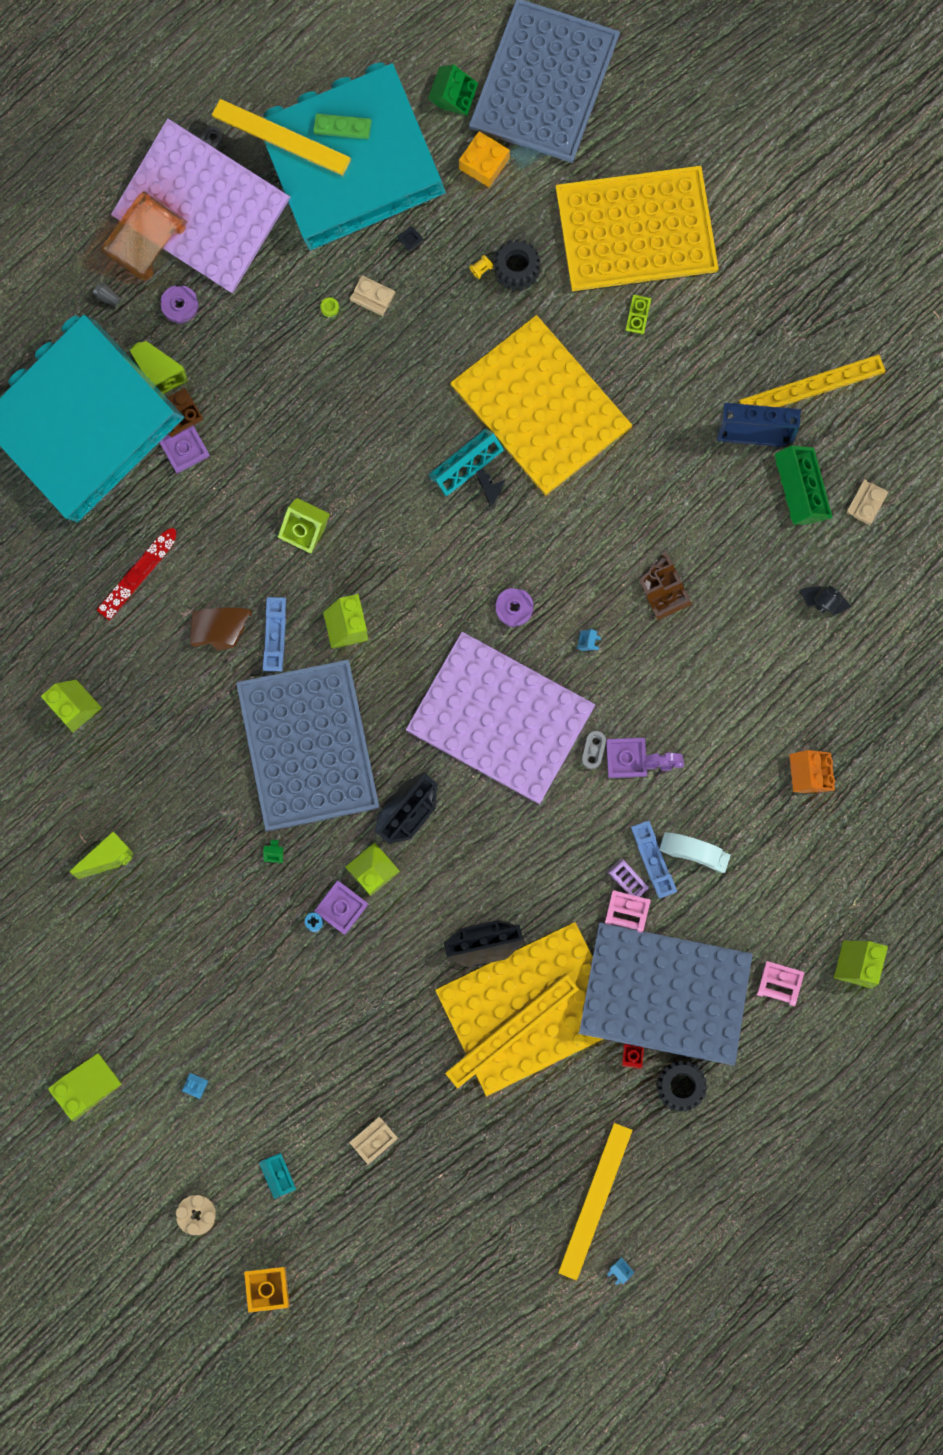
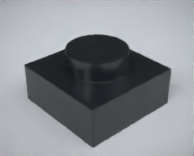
M410 226L398 236L399 242L409 253L424 242V239L413 226Z

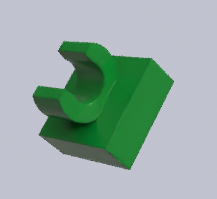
M271 839L270 846H264V862L283 863L284 849L279 847V840Z

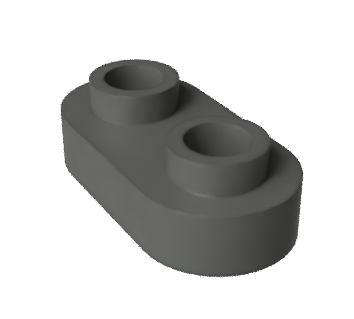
M209 127L204 131L200 139L217 149L223 140V136L219 128ZM213 136L217 137L215 140L210 139Z

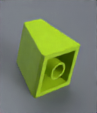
M147 341L143 343L138 342L130 349L135 364L163 394L188 381L183 366Z
M359 594L339 598L323 612L332 649L369 641Z
M77 680L55 683L41 695L42 699L72 733L102 708Z
M843 940L834 978L872 989L879 984L888 946L871 941Z

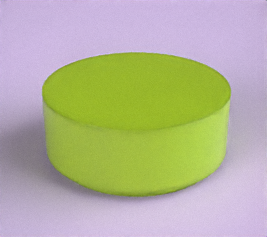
M328 297L322 300L320 308L324 316L333 317L339 312V304L336 299Z

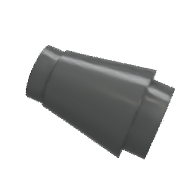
M101 282L92 293L96 300L115 308L121 301V298L110 287Z

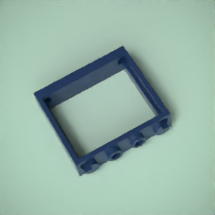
M724 402L718 421L717 441L789 447L793 445L800 428L801 409ZM733 414V419H728V415ZM723 432H727V437H722ZM783 437H788L789 443L783 442Z

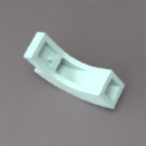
M665 832L659 849L672 857L692 860L720 873H725L730 859V854L723 852V849L695 838Z

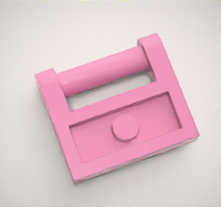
M612 891L605 924H612L643 933L651 900ZM616 911L640 917L639 923L616 918L613 917V913Z
M766 961L757 995L775 998L795 1006L804 972ZM768 982L793 991L791 995L768 989L766 984Z

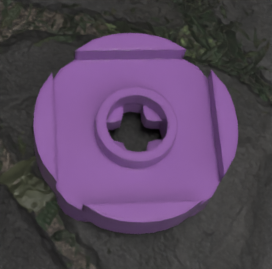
M172 286L163 293L161 298V309L164 316L177 324H183L191 320L199 307L195 293L186 286ZM184 301L183 307L176 308L175 302Z
M510 588L503 591L498 596L496 602V614L499 620L509 627L521 626L528 622L533 613L531 596L521 589ZM511 603L514 605L519 604L517 612L510 610Z
M658 753L646 756V769L651 770L661 767V771H671L672 767H684V757L682 754L665 753V755L659 756Z

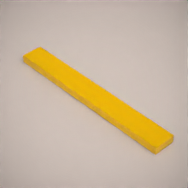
M222 99L219 100L212 113L214 118L339 175H344L351 161L350 157Z
M878 354L741 399L739 404L783 407L885 373V368Z
M566 974L445 1074L458 1089L575 994L579 988Z
M616 1123L613 1124L558 1273L576 1281L578 1279L630 1139L632 1130Z

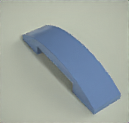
M267 597L263 671L283 670L286 598Z
M650 821L631 827L642 861L658 898L676 893L677 889L659 850Z

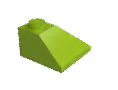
M375 842L345 867L370 897L400 872Z

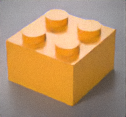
M479 131L459 159V169L490 188L510 159V150Z
M286 1267L244 1272L248 1313L290 1307Z

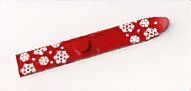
M174 528L166 530L153 542L97 609L101 615L110 621L175 543L176 530Z

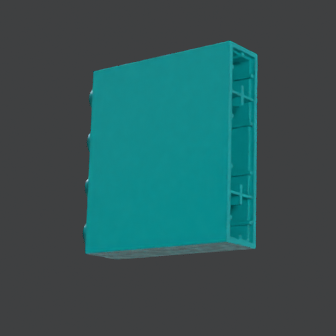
M383 62L372 64L366 68L365 75L354 80H351L350 77L337 79L331 84V89L319 95L314 91L307 92L297 99L298 104L286 109L282 106H275L263 113L264 119L351 158L342 176L264 141L284 192L291 197L288 202L302 237L310 251L446 193L393 63L387 66ZM316 114L371 119L370 138L360 139L314 134Z
M75 315L68 319L61 328L64 335L55 344L48 342L41 346L35 353V358L38 361L28 371L23 368L15 372L8 381L11 387L0 397L1 448L66 519L79 522L185 418L97 321L86 315H83L81 318Z

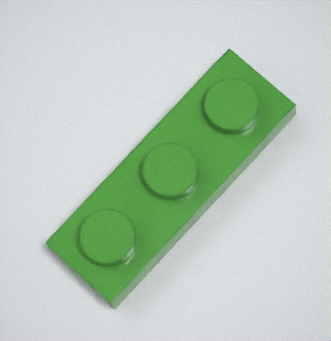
M316 114L313 132L319 135L369 139L372 120Z

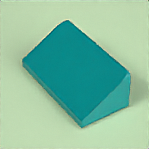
M281 1153L259 1162L274 1199L296 1190Z

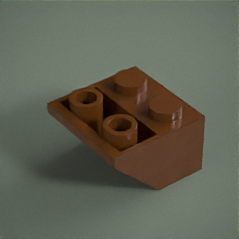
M186 388L167 397L185 417L168 434L171 438L204 420Z

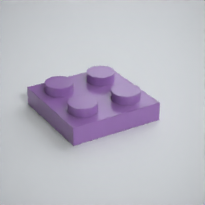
M194 426L172 438L167 435L159 442L176 474L210 457Z
M645 738L606 740L608 778L647 777Z
M337 881L314 912L346 935L369 904Z

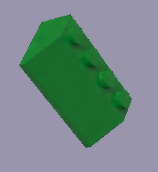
M791 445L774 453L793 525H807L832 519L833 516L814 447Z

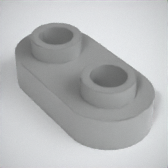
M593 731L587 737L582 757V763L587 769H596L601 764L606 738L600 731ZM593 739H598L600 743L595 745L592 741ZM593 757L595 759V762L590 763L588 761V758Z

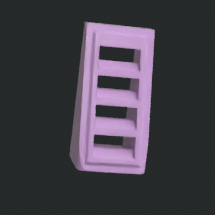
M619 859L607 871L629 895L640 897L649 889L623 859ZM621 867H624L618 875L615 874ZM628 872L630 875L622 881L621 878ZM634 878L635 881L629 887H627L626 884H628ZM640 884L641 886L632 893L631 890Z

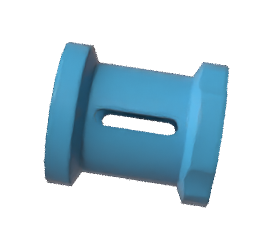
M309 913L305 918V925L311 932H318L323 927V921L319 914ZM312 918H315L316 921H319V923H316L315 927H312V925L309 924V922L312 921Z

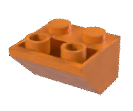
M805 750L789 754L793 792L835 791L831 753Z

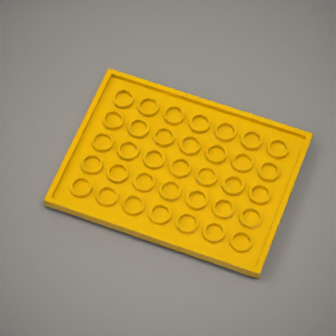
M701 166L556 185L571 291L718 272L719 268Z
M537 315L450 383L484 425L495 434L502 446L545 496L632 428V424Z
M576 922L516 950L508 959L492 962L435 990L466 1055H468L566 974L579 988L575 994L476 1073L486 1097L603 1040L579 1034L593 957Z

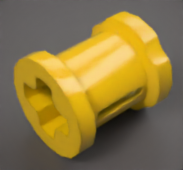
M482 255L481 259L474 265H469V269L477 279H480L481 275L488 269H493V265L485 255Z

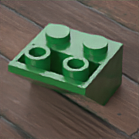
M454 64L439 66L428 100L441 109L467 116L478 82Z

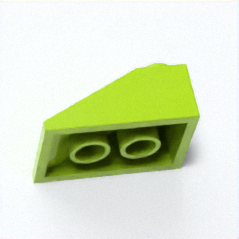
M112 832L81 860L70 873L77 879L118 868L122 864L125 866L132 860L131 856L134 853Z
M98 1053L49 1087L48 1090L72 1121H76L122 1084Z

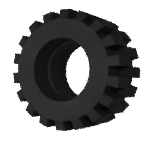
M515 239V242L509 240L507 245L503 243L500 249L496 251V256H494L496 279L498 278L500 285L504 283V288L506 289L508 287H511L512 291H515V288H519V291H522L523 287L528 289L531 283L534 284L539 276L540 255H538L536 248L533 249L531 243L529 245L526 244V240L519 242V239ZM518 258L524 260L528 266L523 271L515 272L510 270L506 264L508 261Z
M678 1061L668 1065L657 1079L656 1088L659 1099L669 1109L678 1112L689 1111L697 1107L705 1098L708 1087L706 1086L707 1079L704 1077L703 1071L697 1065H693L688 1061ZM686 1075L692 1080L693 1091L690 1096L678 1098L672 1093L670 1084L675 1076Z

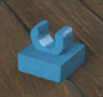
M592 629L582 630L577 649L581 651L599 650V647L594 645L595 641L601 640V637L597 635V631Z
M190 1073L182 1091L201 1099L209 1081Z
M621 1257L610 1268L607 1275L611 1276L614 1274L618 1278L615 1285H618L620 1282L624 1284L635 1272Z

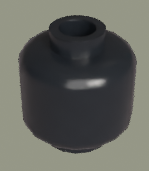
M831 585L828 587L823 586L814 597V602L817 604L815 608L823 614L826 611L833 613L842 602L841 593Z

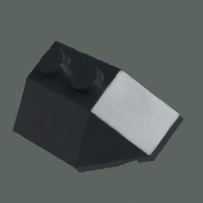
M425 772L404 782L379 812L375 832L388 844L412 839L436 808L438 784Z
M495 920L460 928L449 940L444 942L448 960L466 967H474L508 959L524 943L520 925Z

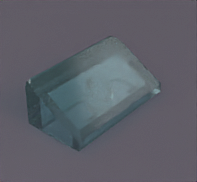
M520 146L511 151L515 162L521 169L547 155V153L525 146Z

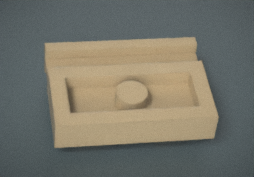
M362 275L350 297V301L384 316L395 295V291Z
M864 479L846 513L871 526L888 491Z
M378 1117L356 1136L350 1144L369 1165L398 1138L385 1122Z

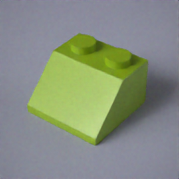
M296 498L287 509L278 538L308 553H312L325 530L330 514Z

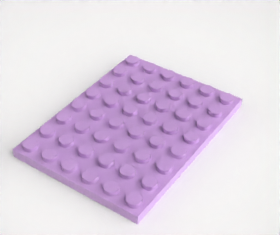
M167 119L111 215L233 293L291 197L170 119Z
M462 632L406 731L540 805L591 715L595 704Z

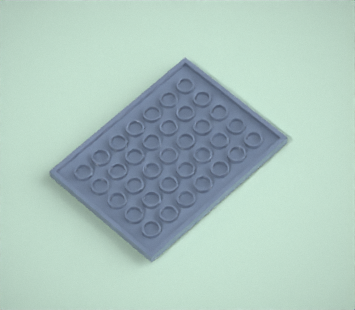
M516 0L471 119L469 129L477 132L480 131L483 134L573 163L620 36V31L525 0Z
M349 659L236 682L266 832L379 809Z
M599 923L579 1034L735 1065L752 953L648 932L642 933L633 929Z

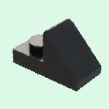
M483 468L477 471L476 477L492 510L496 507L504 488L505 480L492 484L493 481L490 474H486Z

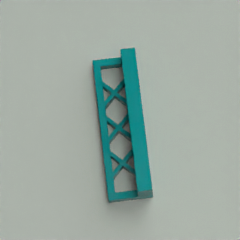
M485 428L428 475L432 481L438 484L444 495L448 496L477 473L478 470L482 469L503 452L504 449L495 434ZM494 442L497 449L492 453H487L488 446ZM482 455L481 461L477 465L473 464L474 457ZM463 466L467 467L466 474L458 476L459 469ZM448 478H453L452 485L446 489L443 482Z

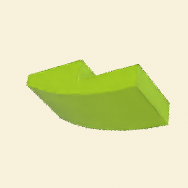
M633 295L626 331L644 334L651 298Z

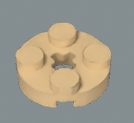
M200 1195L189 1196L179 1204L176 1210V1220L179 1227L190 1235L205 1234L215 1223L216 1208L206 1197ZM193 1210L196 1212L201 1211L200 1220H192Z

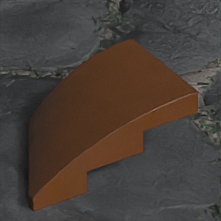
M664 552L660 561L656 565L653 564L649 572L644 574L639 580L657 620L692 605L667 552Z
M211 608L192 611L190 644L193 647L211 643L217 651L235 647L239 636L245 629L244 624L248 616L252 615V611L244 608Z

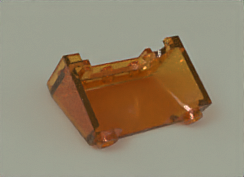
M143 191L138 195L110 234L101 251L140 280H149L154 274L152 263L172 235H181L185 231L188 221L157 196Z

